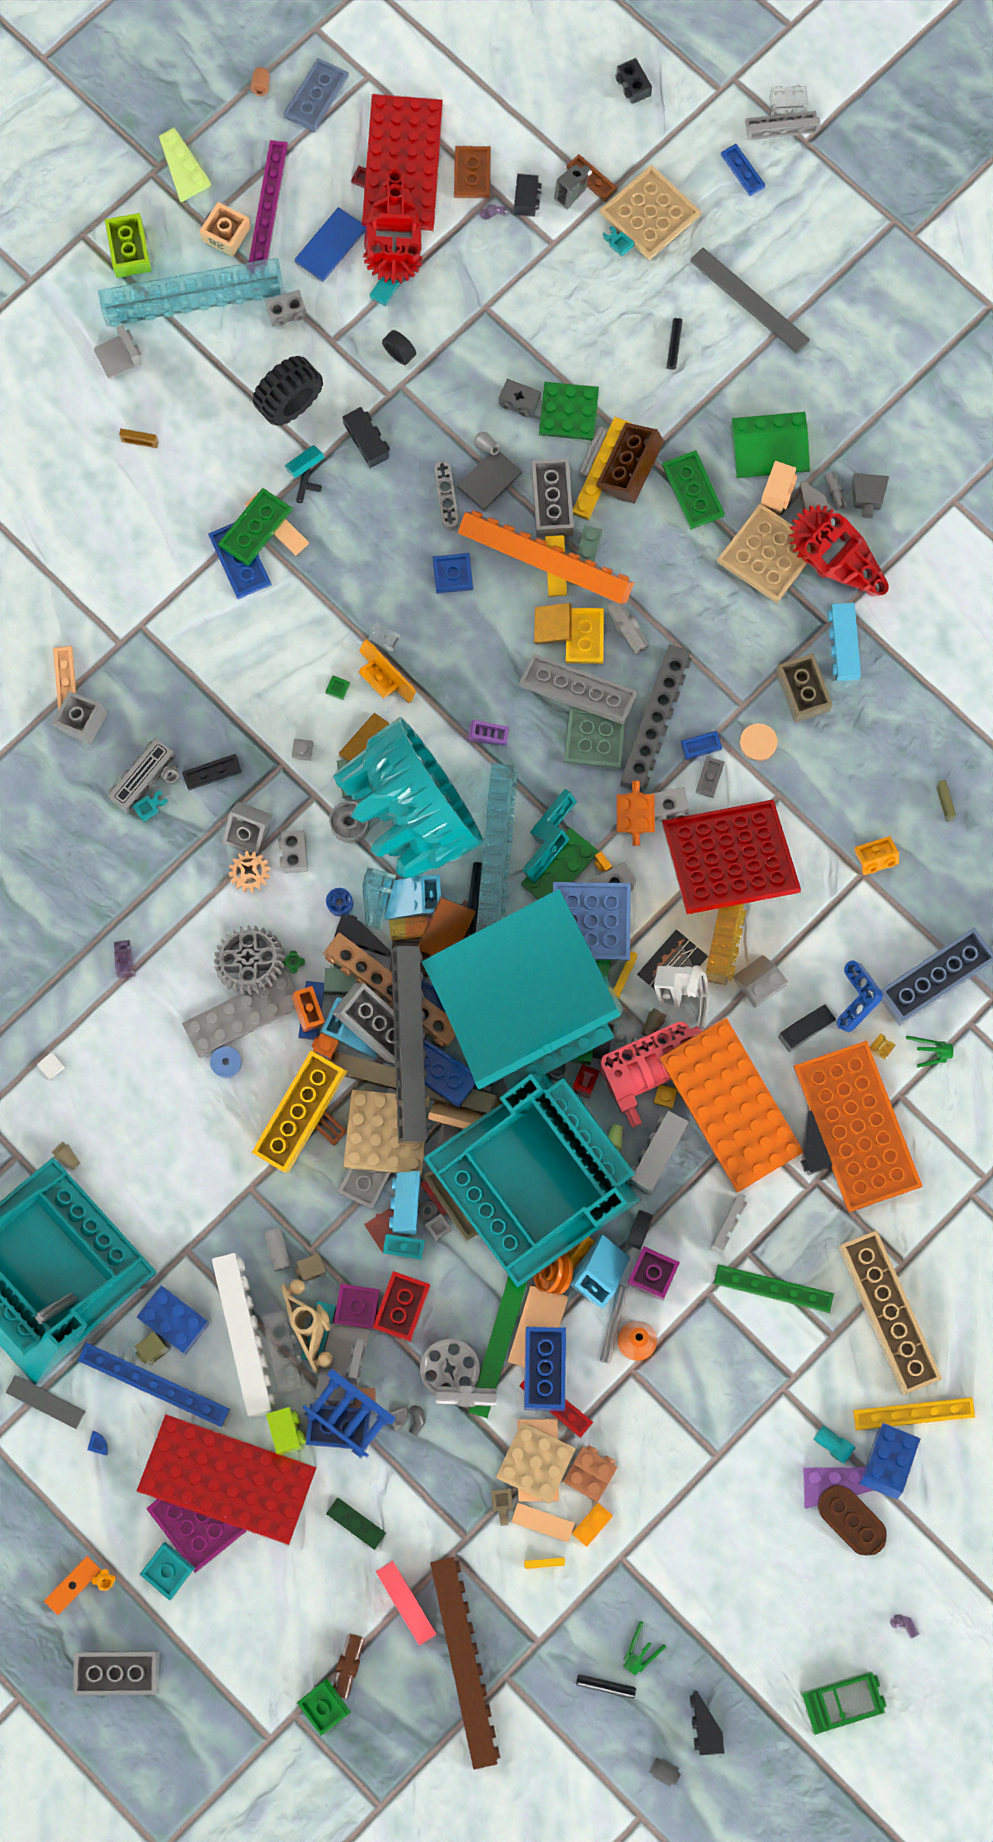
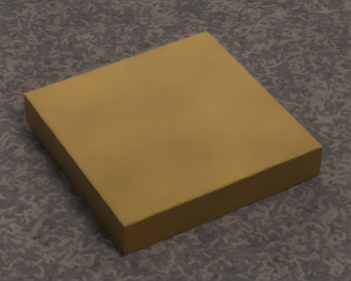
M570 603L535 607V644L572 640V605Z

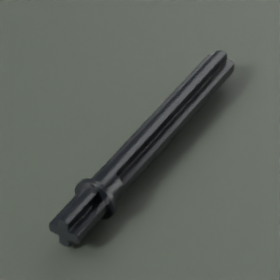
M481 862L473 863L468 908L475 910L476 913L464 939L473 935L476 929L483 863Z

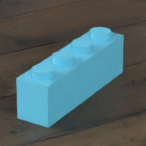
M855 603L832 604L831 609L827 611L828 622H831L829 639L833 640L830 654L831 657H834L835 663L832 664V674L836 675V681L859 680L861 670Z

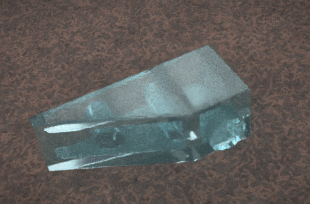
M367 867L362 884L366 927L381 930L396 875Z

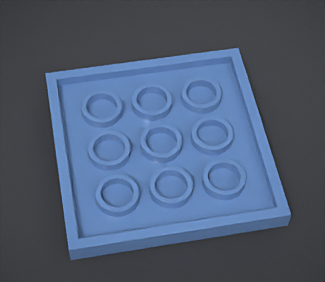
M553 882V892L558 889L562 892L594 959L630 961L631 883Z

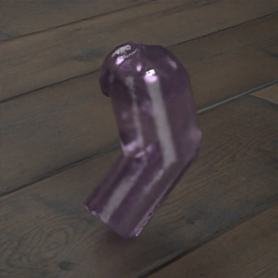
M489 204L480 210L479 215L484 220H488L496 214L505 215L507 207Z
M897 1614L890 1619V1624L893 1628L900 1627L906 1629L910 1638L919 1635L910 1617Z

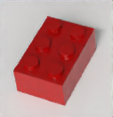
M393 1271L373 1329L411 1343L431 1285Z

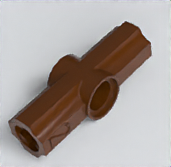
M348 1633L343 1654L340 1655L337 1664V1674L333 1684L339 1696L344 1699H348L353 1679L356 1678L360 1665L359 1658L365 1641L364 1637Z

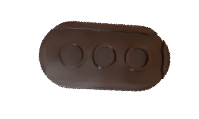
M832 1485L821 1493L818 1499L820 1516L854 1552L859 1555L871 1556L879 1553L884 1548L887 1540L885 1525L853 1491L843 1485Z

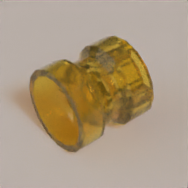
M880 1033L869 1048L872 1051H877L880 1057L885 1060L896 1044L888 1041L886 1036Z

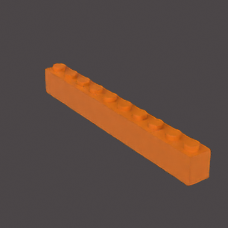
M472 510V512L464 513L458 530L459 534L617 603H627L634 582L629 580V576L621 573L616 575L612 573L613 570L605 566L600 568L592 560L579 559L580 555L576 553H565L562 547L557 545L551 547L547 545L546 540L530 538L531 534L524 531L520 533L514 531L515 527L508 524L500 525L498 524L499 520L492 517L486 519L482 517L483 514L481 512Z

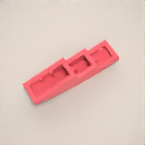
M392 1560L376 1570L379 1579L418 1644L421 1645L437 1635L394 1561Z

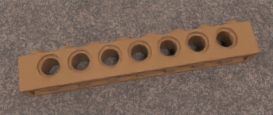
M339 932L323 952L325 959L329 963L337 964L341 967L340 970L345 975L354 977L356 983H364L393 1009V996L387 993V988L392 987V972ZM340 953H348L350 959L347 961L343 960ZM356 964H362L365 967V972L357 971ZM373 975L378 976L380 984H374L371 977ZM424 997L422 1010H424L427 1017L422 1021V1028L425 1030V1035H430L434 1038L433 1042L446 1048L456 1036L447 1014ZM435 1022L441 1024V1031L434 1029L433 1024Z

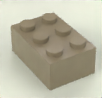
M814 654L777 666L776 674L795 723L831 711L833 704Z

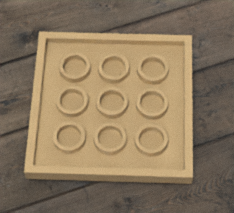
M652 165L599 209V213L619 232L622 231L634 241V247L649 261L701 216V211Z
M761 503L717 559V563L777 604L808 564L801 557L797 558L798 551H792L796 545H790L794 538L789 537V534H793L794 531L789 528L793 525ZM808 544L807 551L810 553L811 547Z
M352 1090L343 1168L389 1173L420 1171L422 1176L425 1142L398 1143L396 1094ZM430 1097L425 1099V1107H427L428 1111Z

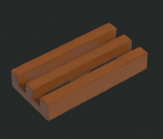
M324 1111L323 1115L341 1133L338 1134L322 1118H320L319 1122L336 1138L332 1139L319 1125H316L315 1129L335 1146L347 1134V1130L330 1114Z

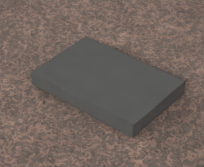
M500 451L496 455L489 453L457 485V488L485 511L522 474V471Z

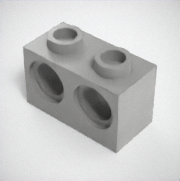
M300 290L265 299L272 327L283 326L287 322L300 321L307 317ZM295 305H296V306H299L297 309H292V308H291L292 306H295ZM275 311H281L280 314H274Z
M304 830L281 832V838H278L279 850L283 851V856L280 857V868H284L285 874L308 872ZM291 839L297 841L294 846H288L287 843ZM291 858L298 859L295 865L288 863Z

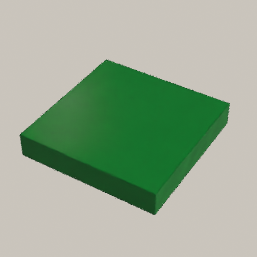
M325 1679L297 1702L320 1736L351 1713L328 1679Z

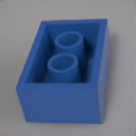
M162 1285L137 1316L139 1320L185 1355L210 1324L209 1321Z
M323 1405L317 1412V1415L326 1421L337 1406ZM346 1407L333 1427L343 1433L361 1408ZM371 1412L366 1414L348 1438L357 1446L369 1432ZM308 1418L306 1445L354 1449L316 1418L314 1421Z
M882 1423L877 1430L859 1484L897 1500L904 1491L921 1438Z

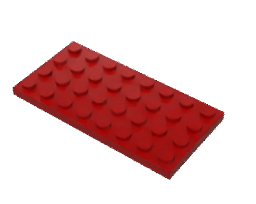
M372 94L362 226H366L367 218L387 172L395 168L403 173L421 222V230L434 231L443 99Z
M165 1414L136 1491L289 1546L317 1467Z

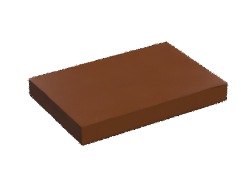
M455 146L454 198H490L491 146Z
M440 896L418 944L420 951L433 956L463 940L476 911Z

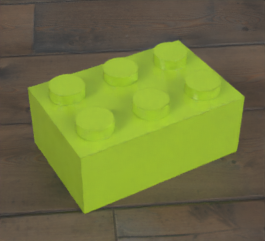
M136 213L104 219L116 278L152 272L141 214Z
M287 1407L266 1414L276 1454L286 1455L305 1449L306 1437L304 1432L299 1429L298 1425L302 1423L297 1411Z

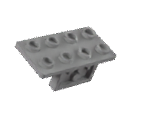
M331 1323L325 1352H329L332 1355L333 1362L327 1368L321 1367L315 1399H318L328 1386L330 1378L327 1374L331 1369L358 1388L370 1334L369 1329ZM341 1386L338 1389L335 1388L326 1401L340 1403L345 1396L346 1390ZM352 1400L349 1405H354L355 1400Z

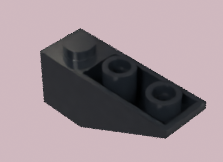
M693 1690V1695H690V1707L694 1708L695 1716H692L691 1719L692 1728L696 1729L697 1738H693L694 1750H698L699 1755L724 1754L723 1732L698 1691Z

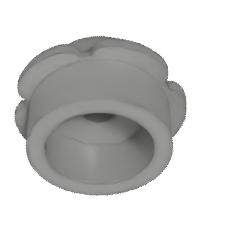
M170 765L165 766L160 774L161 778L167 783H174L179 777L178 768Z

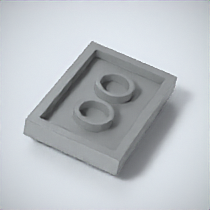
M739 1192L710 1250L718 1253L720 1249L724 1250L730 1239L727 1234L728 1232H733L738 1223L736 1216L737 1214L741 1215L747 1204L744 1201L746 1195Z

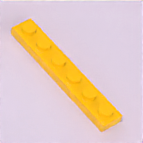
M614 417L573 507V515L589 521L602 492L596 484L625 422H630Z

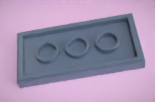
M317 58L285 110L284 118L315 132L348 79L349 72Z

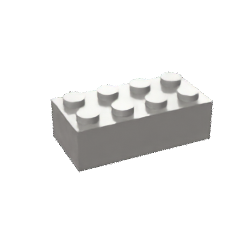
M569 458L532 460L536 538L560 535L573 536L574 523Z
M355 983L332 1014L387 1063H395L393 1009L364 983Z
M670 1111L666 1115L662 1113L656 1125L658 1128L657 1132L652 1131L647 1141L648 1148H643L638 1157L639 1165H634L632 1168L636 1174L630 1178L629 1185L650 1196L684 1134L689 1121Z
M160 1651L74 1652L73 1695L158 1694Z

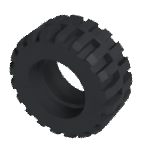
M289 357V359H285L280 364L274 366L261 379L260 384L256 386L253 393V405L272 425L282 426L284 423L288 424L291 420H295L300 414H303L313 404V401L317 399L318 394L322 390L323 378L305 357Z

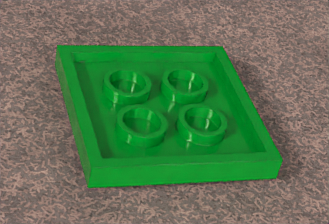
M544 382L539 435L593 440L599 387Z

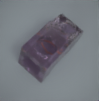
M115 941L114 959L118 978L135 977L131 941Z

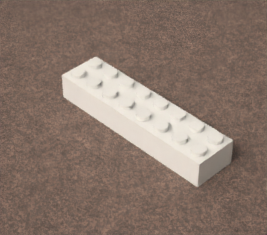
M236 1253L212 1258L247 1416L253 1418L274 1412V1407H277L275 1395L270 1394L269 1388L272 1387L270 1375L265 1372V1368L268 1367L266 1356L261 1355L260 1348H263L261 1336L256 1333L259 1325L257 1318L252 1315L251 1310L254 1309L252 1297L250 1298L247 1294L250 1286L248 1279L243 1276L242 1272L245 1271L244 1261Z

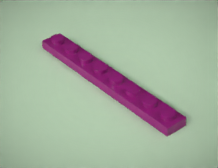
M270 140L247 267V272L250 274L266 275L288 142Z

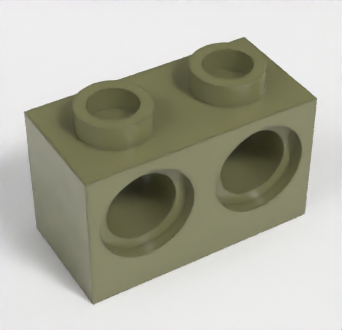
M154 1331L134 1346L137 1349L135 1354L139 1360L151 1365L170 1351L164 1340Z

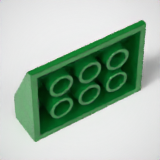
M806 412L732 418L730 428L737 478L770 475L775 461L795 467V473L810 472Z

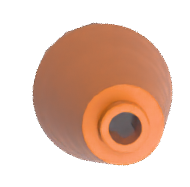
M631 1321L625 1324L619 1331L617 1337L618 1348L628 1359L635 1361L644 1360L655 1351L657 1345L656 1333L649 1324L643 1321ZM636 1335L641 1336V1337H642V1340H641V1341H637L636 1338H635V1336H636Z

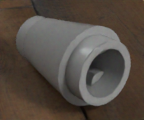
M479 432L475 436L474 443L478 449L492 455H496L499 452L500 446L489 433Z

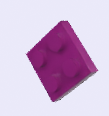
M340 1284L334 1324L374 1330L373 1325L380 1290Z

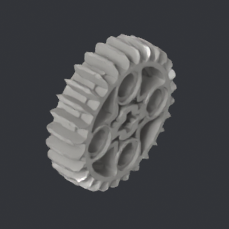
M249 925L247 930H243L240 926V932H236L233 929L232 936L226 934L228 939H221L223 946L217 945L219 952H214L216 957L214 959L215 971L222 984L226 985L229 990L233 988L235 993L240 989L242 995H244L246 990L249 995L252 994V990L259 994L260 988L266 991L267 984L272 987L271 981H278L276 974L282 975L280 969L284 968V950L275 935L272 936L271 931L266 932L264 927L259 931L256 925L253 930H251ZM253 940L251 944L246 945L247 941ZM259 941H264L269 947L260 948ZM239 943L238 950H231L235 945ZM267 957H272L270 961H264ZM234 959L232 963L227 964L228 960ZM268 970L260 977V971ZM239 972L240 979H234L229 973ZM248 976H253L251 980H245Z

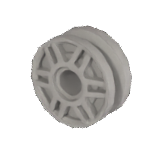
M356 801L341 802L330 813L329 823L331 830L336 838L344 843L359 842L366 837L370 830V820L363 823L355 820L354 824L350 826L345 824L346 820L353 819L350 815L358 804Z

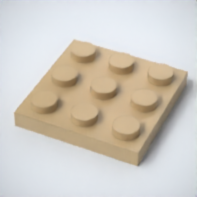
M521 1422L496 1478L551 1504L576 1448Z

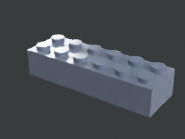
M974 927L882 988L883 997L881 1001L897 1024L901 1026L992 965L993 952Z

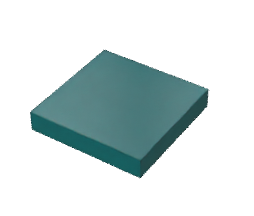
M164 1542L139 1575L170 1601L194 1571L195 1567L169 1544Z

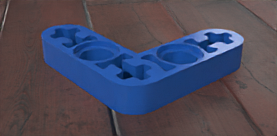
M853 960L845 965L844 973L860 995L837 1019L838 1028L845 1032L853 1031L880 1003L883 997L882 991L864 966ZM866 978L865 986L861 987L862 979ZM862 1004L863 1009L857 1014V1008Z

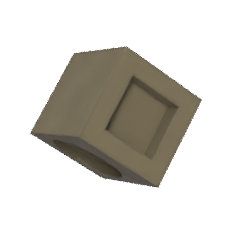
M319 1253L296 1262L298 1265L295 1268L298 1279L302 1278L304 1282L327 1274Z

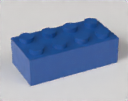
M526 1327L524 1410L564 1411L566 1328Z

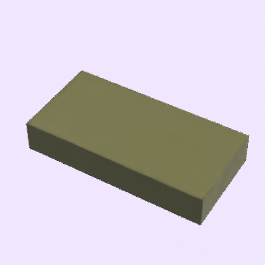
M946 780L939 781L936 790L945 820L947 822L952 821L956 817L949 789Z

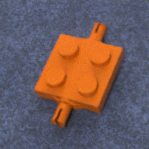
M632 781V792L617 794V832L632 834V846H640V834L655 832V794L640 792V781Z

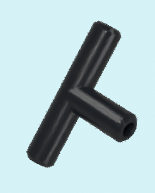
M310 468L302 473L296 498L297 503H303L306 490L321 492V485L308 482Z

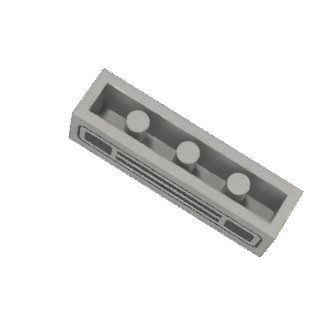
M158 739L149 742L143 755L138 756L134 760L133 767L129 771H125L121 776V781L110 789L108 795L110 801L129 814L133 809L132 806L142 799L160 777L163 768L170 765L176 758L174 751Z

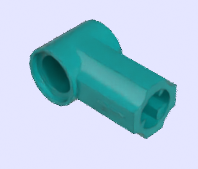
M824 1425L813 1438L814 1441L828 1450L829 1454L842 1464L846 1463L856 1449L850 1442L842 1437H838Z

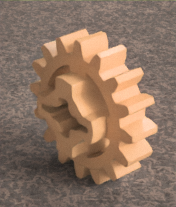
M246 851L245 856L239 853V859L233 858L234 865H229V868L232 870V872H229V877H234L231 879V883H237L236 889L242 887L244 893L247 889H250L251 893H253L254 888L260 891V885L266 886L265 879H270L269 874H267V872H270V867H265L268 865V861H262L263 855L257 857L255 851L252 855H249L248 851ZM259 866L262 867L261 875L258 873ZM238 869L241 871V875L239 876V877H240L239 879H238V877H237V870H238ZM245 870H248V871H251V870H252L254 874H251V873H248V874H247Z

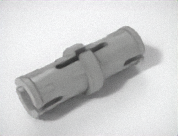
M836 471L825 474V478L829 486V495L834 500L836 510H839L840 508L847 507V503L843 495V486L838 481Z

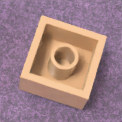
M217 202L200 229L201 239L204 243L233 257L251 229L250 220L245 215Z
M775 461L763 492L761 504L774 513L781 515L782 510L788 507L790 496L793 493L798 475H795V467Z

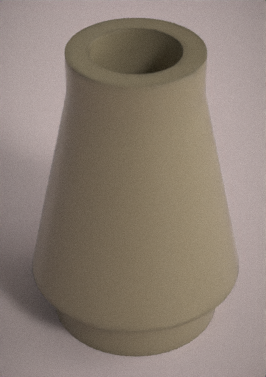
M653 1008L651 1012L649 1011L642 1033L648 1036L656 1032L665 1023L667 1015Z
M62 1142L52 1151L55 1155L54 1158L71 1170H74L81 1163L69 1144L66 1145Z

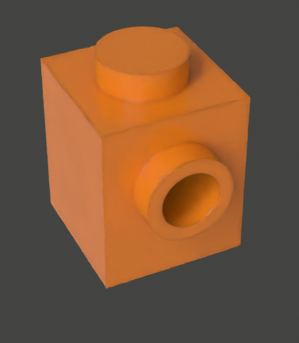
M323 1033L319 1037L316 1036L312 1043L313 1051L330 1061H333L334 1055L340 1046L339 1040Z

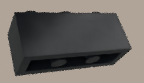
M359 407L342 417L343 425L369 468L389 459L388 451H390V448L386 441L381 440V433L378 427L372 425V418L368 411L364 412L363 408Z

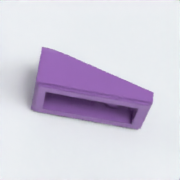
M472 720L469 724L467 741L506 746L509 727ZM476 728L478 729V735L475 734ZM483 729H486V735H485V736H482V735H483ZM491 730H494L493 738L490 737ZM498 731H502L501 739H498Z

